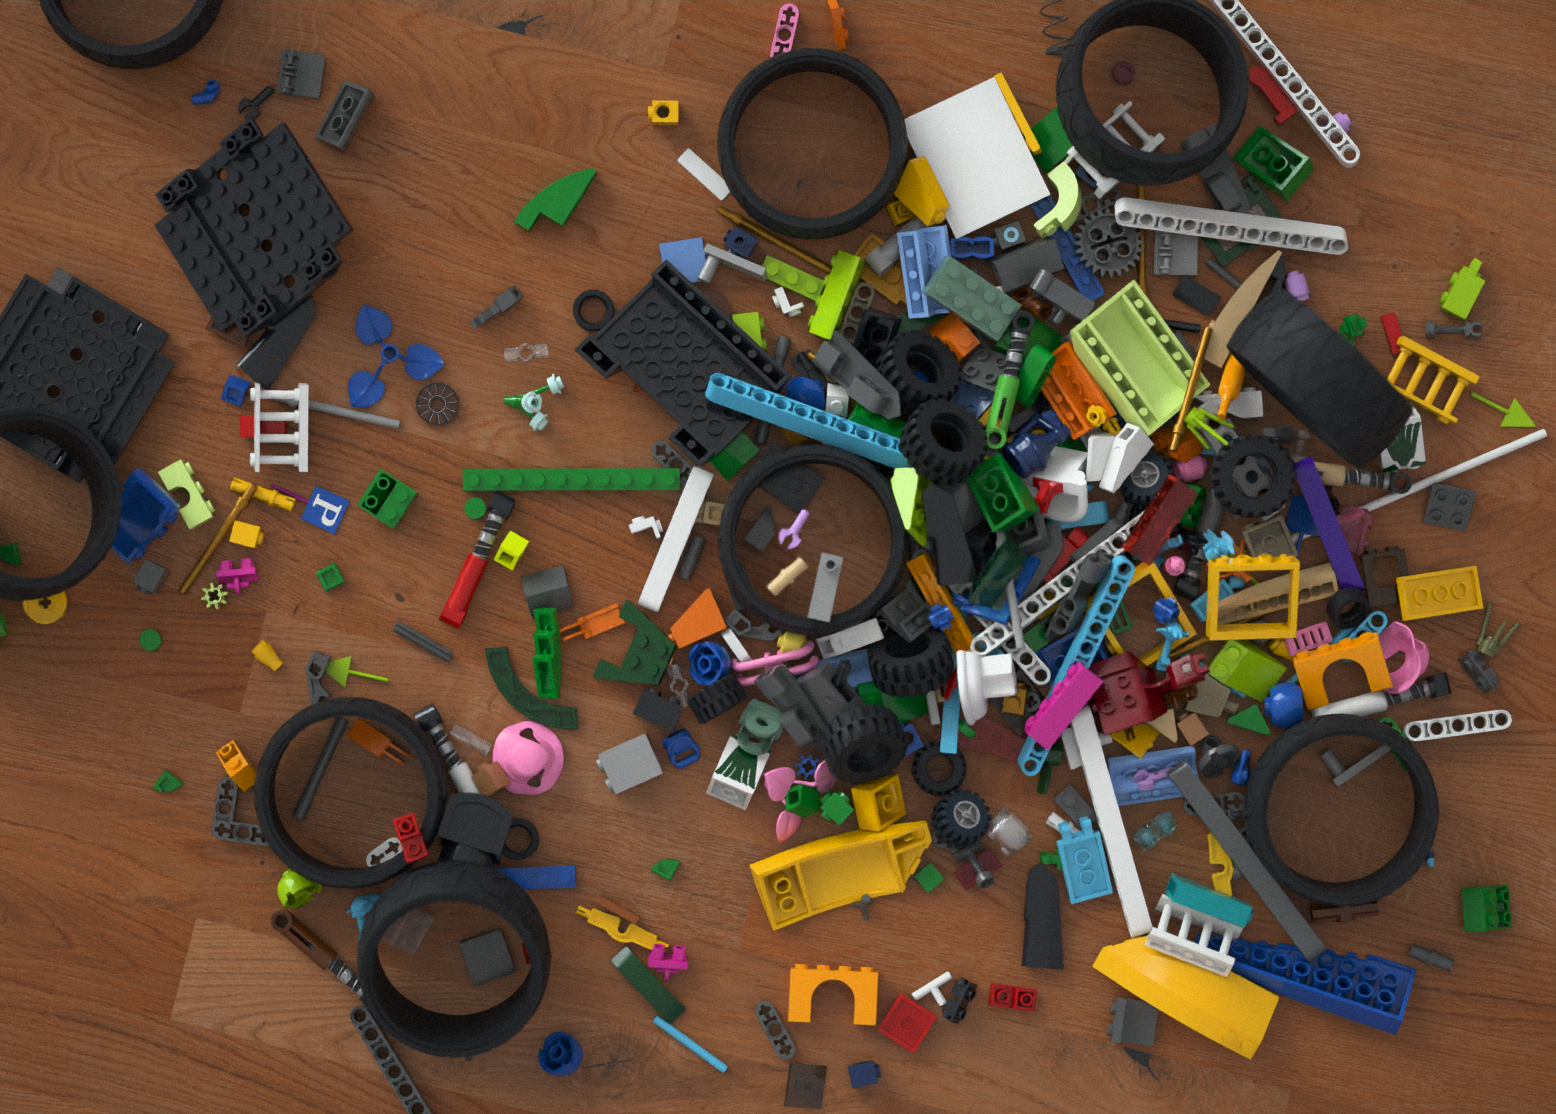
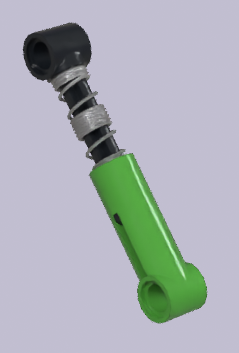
M1027 311L1018 312L1011 322L1012 340L1009 342L1011 346L1007 351L1006 367L1003 369L1004 374L998 377L986 427L988 438L986 441L990 451H999L1006 442L1020 384L1017 373L1020 370L1019 365L1022 364L1024 358L1022 354L1025 351L1024 344L1027 342L1034 326V317ZM1024 318L1028 321L1029 326L1027 328H1020L1017 320ZM1000 408H1003L1004 411L1000 423V428L996 427ZM996 434L1000 437L1001 442L994 445L989 441V436Z

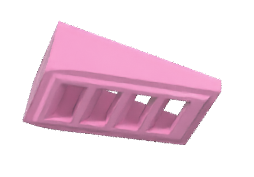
M1326 621L1297 631L1296 640L1299 649H1297L1293 638H1284L1290 656L1296 655L1299 651L1310 650L1333 641ZM1309 631H1311L1315 643H1313V640H1312V637H1311V634H1310ZM1301 634H1303L1307 646H1305Z

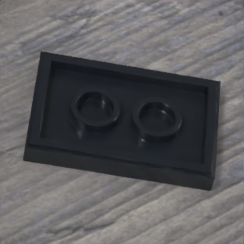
M771 441L756 463L783 449ZM798 464L776 472L759 486L800 514L825 478L805 464Z

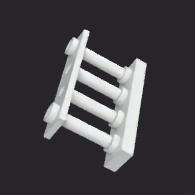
M1129 101L1125 106L1121 103L1113 110L1114 115L1103 126L1116 138L1130 145L1112 126L1121 118L1143 141L1142 145L1144 147L1140 150L1154 152L1165 140L1164 136L1160 132L1155 137L1149 136L1127 113L1133 103ZM1074 146L1066 152L1068 154L1064 161L1066 164L1075 158L1097 182L1098 188L1094 194L1099 199L1120 182L1111 177L1107 178L1106 175L1103 176L1079 155Z
M254 383V388L250 389V401H254V453H250V466H254L255 472H260V464H294V466H298L299 472H308L309 385L307 383H298V388H294V390H260L259 383ZM260 399H294V401H298V410H294V412H260ZM260 421H294V423H298V432H294V434H260ZM260 442L294 443V445H298V453H294V456L260 455Z
M1162 894L1155 907V910L1162 912L1158 929L1152 928L1146 939L1145 946L1227 977L1235 961V958L1228 956L1232 939L1237 940L1243 927L1174 903L1167 895ZM1170 916L1183 920L1178 936L1166 932ZM1191 923L1203 928L1199 944L1187 940ZM1211 931L1223 935L1219 952L1207 948Z

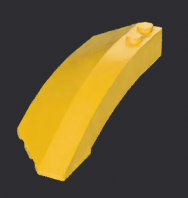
M1148 935L1125 940L1123 943L1113 946L1108 945L1102 948L1092 965L1095 969L1172 1018L1251 1060L1262 1042L1279 1000L1278 995L1231 970L1228 976L1225 977L1146 947L1145 942Z

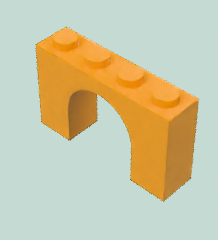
M1366 632L1354 639L1345 638L1332 645L1323 644L1315 650H1302L1292 656L1308 710L1329 705L1323 683V673L1328 665L1339 659L1354 660L1364 668L1371 692L1393 687L1377 632Z
M795 964V968L790 967L788 1021L810 1022L813 991L820 983L835 979L846 983L853 991V1023L857 1025H876L878 971H874V967H861L860 971L852 970V966H839V970L830 969V965H817V969L808 968V964Z

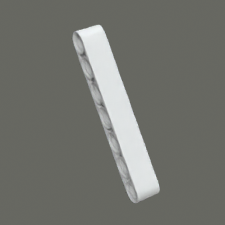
M693 466L637 605L658 613L713 479V473Z
M972 582L947 585L954 595L958 593L963 594L965 590L971 589L973 586ZM986 599L983 605L994 608ZM973 615L985 629L994 623V621ZM991 632L994 639L1003 638L1002 632ZM1006 642L1001 645L1007 654H1011L1012 660L1036 686L1042 687L1050 682L1051 674L1049 669L1026 643L1023 650H1017V648L1010 649L1006 646ZM1024 654L1031 655L1033 658L1032 663L1023 665L1020 662L1021 656ZM1039 670L1045 671L1047 673L1046 680L1037 681L1034 677L1035 673Z

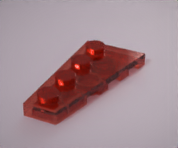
M960 703L959 720L962 719L966 722ZM986 717L976 720L973 725H969L977 733L972 739L966 737L958 729L957 745L1016 762L1026 741ZM942 726L934 739L941 740Z

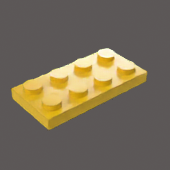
M1477 565L1396 578L1403 621L1483 609Z

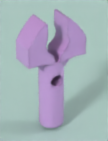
M802 510L790 529L785 530L782 528L779 533L780 544H782L786 536L793 534V541L788 549L799 545L801 539L798 538V532L809 516L808 511Z
M1172 767L1153 773H1148L1145 768L1138 770L1134 776V783H1137L1140 790L1148 791L1154 789V781L1169 777L1166 772Z

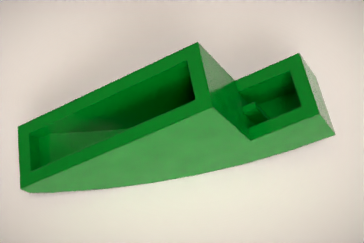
M593 168L582 170L563 177L547 186L528 202L518 214L514 223L530 233L540 215H543L564 228L597 175V170Z

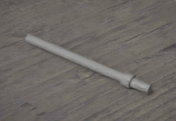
M271 399L286 403L290 407L297 408L298 401H294V399ZM308 400V409L396 429L400 427V420Z
M1005 532L996 533V549L1000 553L1017 650L1025 649L1008 554V549L1010 548L1009 541L1005 537Z

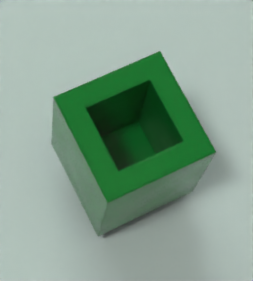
M802 784L790 788L786 794V811L803 818L820 812L819 791Z

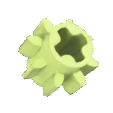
M210 583V589H202L206 594L201 600L208 601L207 608L215 604V608L219 609L220 603L227 604L224 596L228 595L229 592L222 591V584L215 588L214 583ZM218 591L219 600L211 601L213 598L210 595L211 592L216 593Z

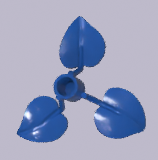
M366 304L361 308L357 316L356 333L364 344L371 345L377 341L383 347L380 353L382 362L373 377L367 371H359L351 376L348 382L350 404L358 408L371 406L381 399L385 386L382 381L376 378L385 364H392L397 358L406 361L405 371L415 380H425L444 366V362L439 354L426 345L413 344L409 346L406 351L407 357H404L402 354H399L396 346L392 344L387 345L382 342L381 339H385L390 335L392 322L384 312Z

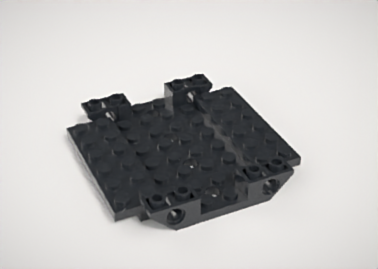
M253 117L247 119L219 142L221 149L195 170H184L155 194L164 210L170 212L155 224L158 232L220 331L226 332L236 324L244 337L273 325L334 277L343 262L336 247L341 244L343 238L354 230L288 125L282 122L264 136ZM223 169H226L228 176L227 179L223 181L220 177V173ZM246 204L250 207V213L247 216L243 214V207ZM268 240L273 245L269 252L265 249V243ZM291 275L295 278L293 287H289L287 283Z
M60 268L56 269L47 286L25 274L0 315V409L29 406L54 411V413L63 414L88 429L101 442L115 465L176 364L159 353L170 334ZM102 311L105 314V320L98 324L94 321V315ZM75 349H81L83 352V357L79 361H74L71 357V353ZM53 386H58L60 389V395L57 398L49 396V389ZM0 431V437L81 483L84 476L75 461L52 441L36 434L29 436L24 431Z

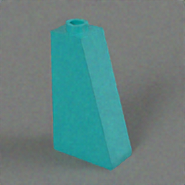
M1173 872L1164 891L1174 903L1244 928L1253 916V907L1248 902Z

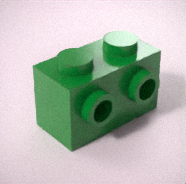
M828 791L820 800L822 802L820 814L828 822L834 820L838 825L854 809L848 804L851 800L842 791L839 794L835 791L831 794Z

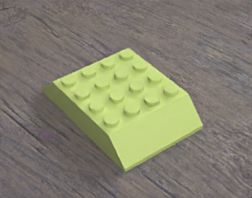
M1132 280L1074 327L1070 333L1074 352L1097 381L1125 422L1140 427L1149 436L1181 410L1194 361L1136 281ZM1200 372L1193 399L1211 385L1202 372Z

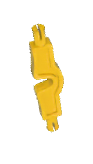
M1210 832L1207 834L1209 862L1212 865L1222 864L1224 866L1222 872L1212 874L1214 888L1232 896L1230 880L1233 875V865L1231 859Z
M580 905L578 906L579 910L575 913L587 918L588 923L606 930L617 941L625 943L634 942L650 950L654 943L663 944L666 948L669 946V944L658 940L657 935L642 929L634 923L629 924L626 932L620 933L618 927L621 918L618 916L604 913L595 908L591 911Z

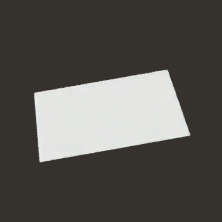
M994 77L904 119L907 137L917 158L924 156L927 159L950 204L946 212V219L956 239L1050 195Z

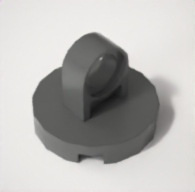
M1209 734L1200 744L1204 756L1200 759L1198 767L1205 777L1221 776L1224 774L1222 770L1228 767L1233 769L1240 762L1241 754L1237 746L1233 744L1223 745L1220 738ZM1207 742L1212 743L1215 748L1208 746Z

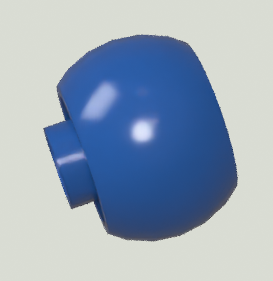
M1290 682L1278 683L1270 688V697H1264L1265 717H1271V723L1276 728L1287 730L1303 721L1302 689L1299 685Z

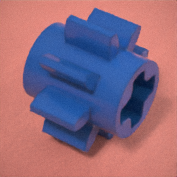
M1170 596L1167 599H1158L1153 606L1155 620L1163 625L1166 621L1173 623L1180 614L1177 601Z
M938 603L930 607L932 613L927 616L934 629L940 627L944 631L950 628V621L954 620V617L948 606L941 607Z
M812 753L806 759L800 755L801 763H795L796 766H800V770L796 774H805L804 780L807 779L808 775H812L814 778V772L817 769L816 763L820 759L813 761L811 759ZM807 760H810L811 765L814 766V770H810L809 773H806L805 769L802 768V763L806 764Z

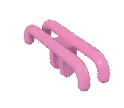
M807 641L803 648L781 653L778 650L777 655L771 656L770 652L764 653V658L739 663L734 658L731 660V668L735 671H747L764 667L765 671L775 666L785 664V661L808 655L813 650L814 643L813 641ZM813 655L809 662L789 667L788 669L792 675L811 671L818 665L819 658ZM738 673L735 677L741 686L755 685L754 681L759 675L744 678L743 674Z

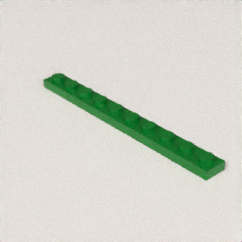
M680 468L463 469V491L680 490Z

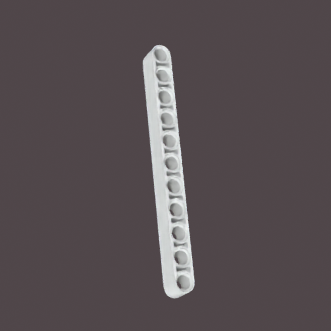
M1209 0L1261 66L1267 70L1337 160L1344 167H1354L1358 163L1360 156L1358 147L1239 0ZM1229 1L1233 3L1234 7L1226 10L1222 7V4ZM1238 18H1244L1247 24L1245 26H1238L1235 21ZM1251 35H1258L1261 40L1258 43H1252L1249 37ZM1270 51L1274 54V57L1271 60H1266L1262 54ZM1284 68L1288 74L1281 77L1276 74V70ZM1296 84L1300 86L1301 91L1299 93H1292L1289 87ZM1310 101L1314 103L1315 107L1312 110H1306L1303 107V103ZM1319 118H1325L1328 121V125L1321 127L1316 121ZM1332 135H1339L1342 141L1335 144L1331 142L1330 137ZM1348 151L1353 152L1355 159L1351 161L1346 160L1343 154Z
M1127 197L1118 199L1114 204L1116 222L1122 226L1341 255L1348 249L1346 231L1339 226Z
M1149 507L1086 555L1099 552L1114 555V557L1122 555L1159 527L1163 519L1162 511L1157 507H1151L1160 513L1161 517L1155 515L1158 521L1157 523H1152L1153 528L1150 532H1144L1140 528L1143 518L1147 520L1146 513L1153 514L1149 511ZM1142 523V526L1145 529L1151 528L1149 524L1145 523L1144 525ZM1137 527L1140 530V535H1132L1129 529ZM1120 540L1123 543V548H1115L1112 541ZM1086 555L1018 605L1022 629L1068 595L1071 587H1064L1061 584V579L1067 578L1073 585L1079 572L1078 567L1082 565ZM1050 591L1054 594L1055 599L1046 600L1043 593ZM1033 604L1037 607L1038 611L1036 613H1029L1026 606ZM995 622L972 640L970 652H975L981 657L988 656L1014 636L1013 626L1009 622L1007 625ZM999 630L1002 632L1003 638L994 639L991 632ZM982 643L985 645L986 650L982 653L977 652L974 645Z
M1089 705L1084 706L1071 721L1070 725L1131 938L1150 933L1152 924L1093 715Z

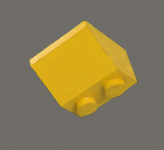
M898 774L883 776L877 780L872 779L867 783L861 782L851 789L859 829L881 831L906 815Z

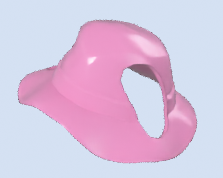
M1394 621L1380 632L1378 637L1385 660L1398 651L1405 653L1404 664L1397 671L1390 673L1393 687L1383 689L1387 693L1398 694L1409 689L1416 679L1425 672L1429 663V651L1425 643L1414 638L1408 626Z
M523 721L505 728L498 735L493 750V762L498 761L511 783L505 787L508 791L519 795H537L549 790L557 781L563 770L564 754L560 740L548 727L536 721ZM531 728L533 736L539 743L521 737L519 734L523 730ZM544 769L540 776L541 785L539 787L529 786L527 782Z

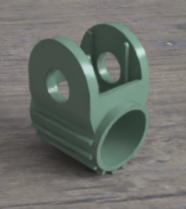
M755 698L748 703L738 722L742 726L737 735V742L744 751L753 755H763L769 751L773 740L778 741L783 729L780 720L782 713L779 709ZM749 738H757L760 743L754 744L750 742Z

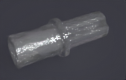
M454 725L449 734L451 737L466 744L467 748L471 747L485 756L492 746V743L478 737L475 732L472 734L458 725Z

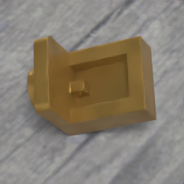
M1017 680V694L1014 696H1004L1002 712L1024 715L1031 685L1025 684V681Z

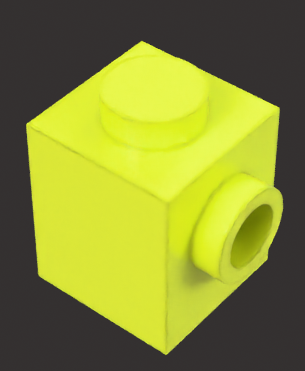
M510 531L500 545L494 561L513 571L523 556L529 541Z

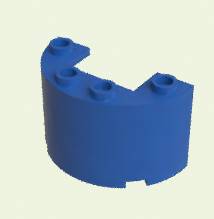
M142 468L133 471L122 485L124 491L121 493L120 524L116 538L111 546V549L128 564L134 559L140 560L147 552L145 549L156 537L160 539L168 531L166 526L168 524L171 525L179 516L177 512L179 511L180 504Z

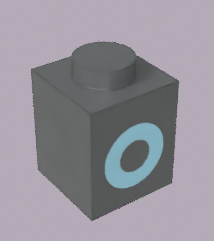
M1019 220L994 229V235L991 236L994 239V247H999L1000 252L1026 242Z

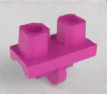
M251 558L241 560V569H233L232 561H221L219 571H216L219 585L227 584V589H235L236 595L241 594V588H248L249 582L259 581L257 570Z
M653 944L651 953L648 955V967H655L656 973H665L664 980H669V974H678V969L687 970L688 955H686L684 945L673 946V954H664L665 945Z

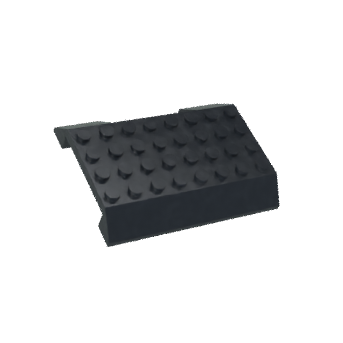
M666 259L651 274L652 280L596 335L592 337L589 334L574 350L605 380L623 371L680 425L668 439L700 468L714 460L756 419V417L708 400L705 393L710 377L715 373H720L780 394L792 375Z

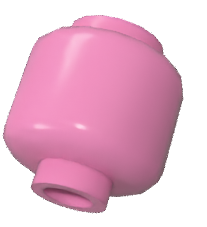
M1200 455L1195 456L1186 463L1176 459V462L1173 464L1176 478L1186 483L1203 478L1207 469V462Z

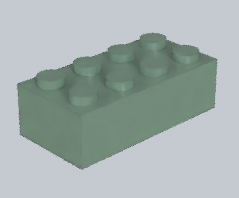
M951 256L943 258L921 292L991 341L997 342L1021 307V304Z

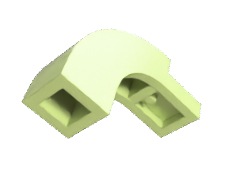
M1062 162L1047 174L1050 183L1059 192V200L1052 211L1034 224L1037 234L1042 239L1054 234L1058 227H1061L1066 232L1076 221L1081 209L1082 194L1073 171L1065 162Z

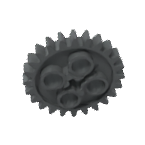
M1109 208L1105 210L1104 214L1098 209L1096 216L1091 212L1088 215L1089 220L1084 218L1082 220L1083 225H1078L1077 230L1080 233H1075L1074 238L1079 240L1073 244L1074 247H1079L1074 254L1082 256L1078 262L1082 263L1085 261L1084 270L1091 267V275L1098 271L1099 278H1102L1105 273H1107L1108 279L1112 278L1113 273H1115L1117 278L1121 276V271L1124 274H1128V267L1134 269L1136 266L1134 262H1139L1141 259L1137 254H1142L1144 251L1138 247L1144 244L1143 240H1138L1143 233L1136 232L1137 228L1119 225L1115 219V211L1113 214H1110ZM1112 226H1116L1120 229L1119 235H1115L1112 233ZM1090 233H1098L1100 240H1093ZM1123 237L1127 238L1126 241H1117ZM1106 240L1108 241V243L1117 241V242L1113 243V245H1112L1111 247H1110L1108 244H1107V245H1103ZM1103 245V246H1101V247H1099V248H1097V249H1094V250H1091V248H1090V247H1092V246L1094 247V246ZM1117 247H1124L1127 255L1119 254ZM1097 253H1104L1107 260L1100 261L1097 258Z

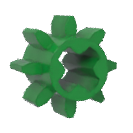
M1358 313L1342 318L1344 323L1339 325L1342 335L1348 334L1349 339L1365 334L1363 328L1368 327L1365 317L1359 318Z

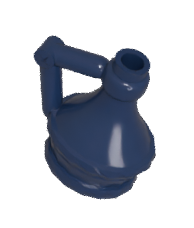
M1034 413L1032 418L1014 435V440L1002 447V453L1012 470L1019 477L1026 479L1032 473L1046 469L1054 447L1058 443L1065 442L1071 436V432L1067 425L1056 426L1042 418L1039 413ZM1038 425L1049 431V433L1042 435L1029 434Z

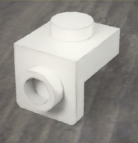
M783 287L774 290L775 295L772 296L776 308H781L784 316L789 315V317H793L802 313L800 309L804 308L803 302L790 307Z
M644 516L632 519L633 524L629 525L632 534L653 527L656 538H661L660 533L663 532L660 520L655 521L654 516L647 519Z

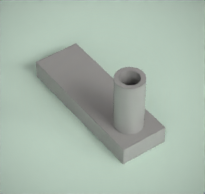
M707 243L704 248V254L707 259L697 279L705 284H709L719 263L764 282L768 273L765 267Z
M821 553L808 618L830 622L843 557Z
M1383 744L1347 770L1331 749L1320 757L1335 777L1331 781L1335 787H1338L1389 752L1391 748Z

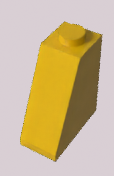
M922 156L909 160L894 195L927 226L939 224L946 218V212L950 204L927 159Z

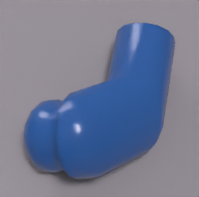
M209 80L203 93L192 95L193 105L214 101L220 91V86L216 80Z

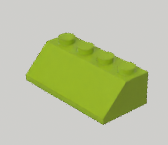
M839 250L838 254L835 253L830 264L833 268L831 273L826 275L823 286H825L823 295L819 294L815 304L818 307L816 314H812L808 322L810 333L831 340L834 330L840 332L864 268L865 259Z

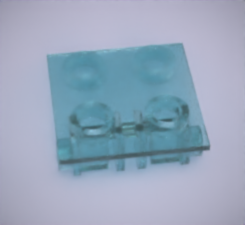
M1170 811L1161 812L1154 817L1156 822L1150 820L1152 825L1149 826L1146 823V829L1142 826L1134 832L1135 835L1132 837L1139 844L1142 851L1153 848L1160 838L1169 836L1174 832L1175 827L1178 825Z

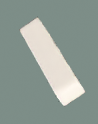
M1492 710L1413 721L1404 725L1403 734L1409 741H1423L1501 730L1510 726L1512 717L1506 710ZM1499 713L1505 717V722L1501 726L1495 721V717ZM1478 716L1484 721L1483 726L1479 729L1474 726V719ZM1456 719L1462 723V728L1458 732L1452 728V723ZM1435 722L1441 727L1440 732L1436 735L1430 730L1431 725ZM1413 725L1419 729V734L1415 738L1409 735V729Z

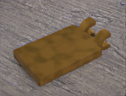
M871 232L854 255L865 259L875 248L882 246L885 242ZM899 258L880 277L865 262L860 279L871 284L877 292L896 306L900 301L907 306L901 259Z

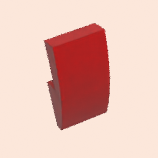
M240 415V437L254 438V415ZM260 421V434H287L286 421Z
M411 813L393 819L407 864L429 857L415 814Z
M991 983L988 1005L1035 1011L1037 989Z

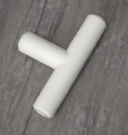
M947 971L913 992L912 996L917 1001L931 992L938 1005L943 1006L947 1001L938 987L951 980V974Z

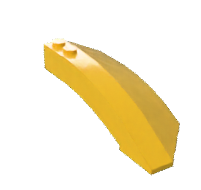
M926 821L891 824L881 831L860 829L809 842L750 865V869L771 927L775 931L815 914L861 901L864 894L874 898L899 892L903 893L909 876L914 874L921 861L920 857L923 851L929 847L932 840Z

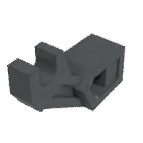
M516 285L509 287L494 299V305L471 320V325L476 329L501 312L503 314L523 299V294Z
M1293 426L1263 428L1262 435L1269 436L1280 443L1293 442Z
M736 609L724 620L738 636L761 639L768 642L775 640L782 632L778 629L775 633H770L768 628L771 625L768 623L759 627L751 626V622ZM740 619L745 624H748V629H744L741 632L734 627Z
M318 650L313 652L305 668L310 693L309 699L313 705L321 702V696L331 697V693L322 685L321 678L325 676L332 657ZM314 664L322 667L318 673L319 675L313 670Z

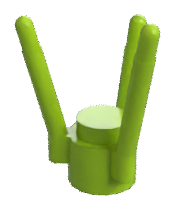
M1194 407L1184 419L1188 423L1186 427L1194 433L1207 450L1210 449V446L1197 430L1201 427L1227 446L1229 443L1205 424L1207 420L1205 417L1230 428H1234V425L1226 420L1219 419L1203 408L1198 410Z

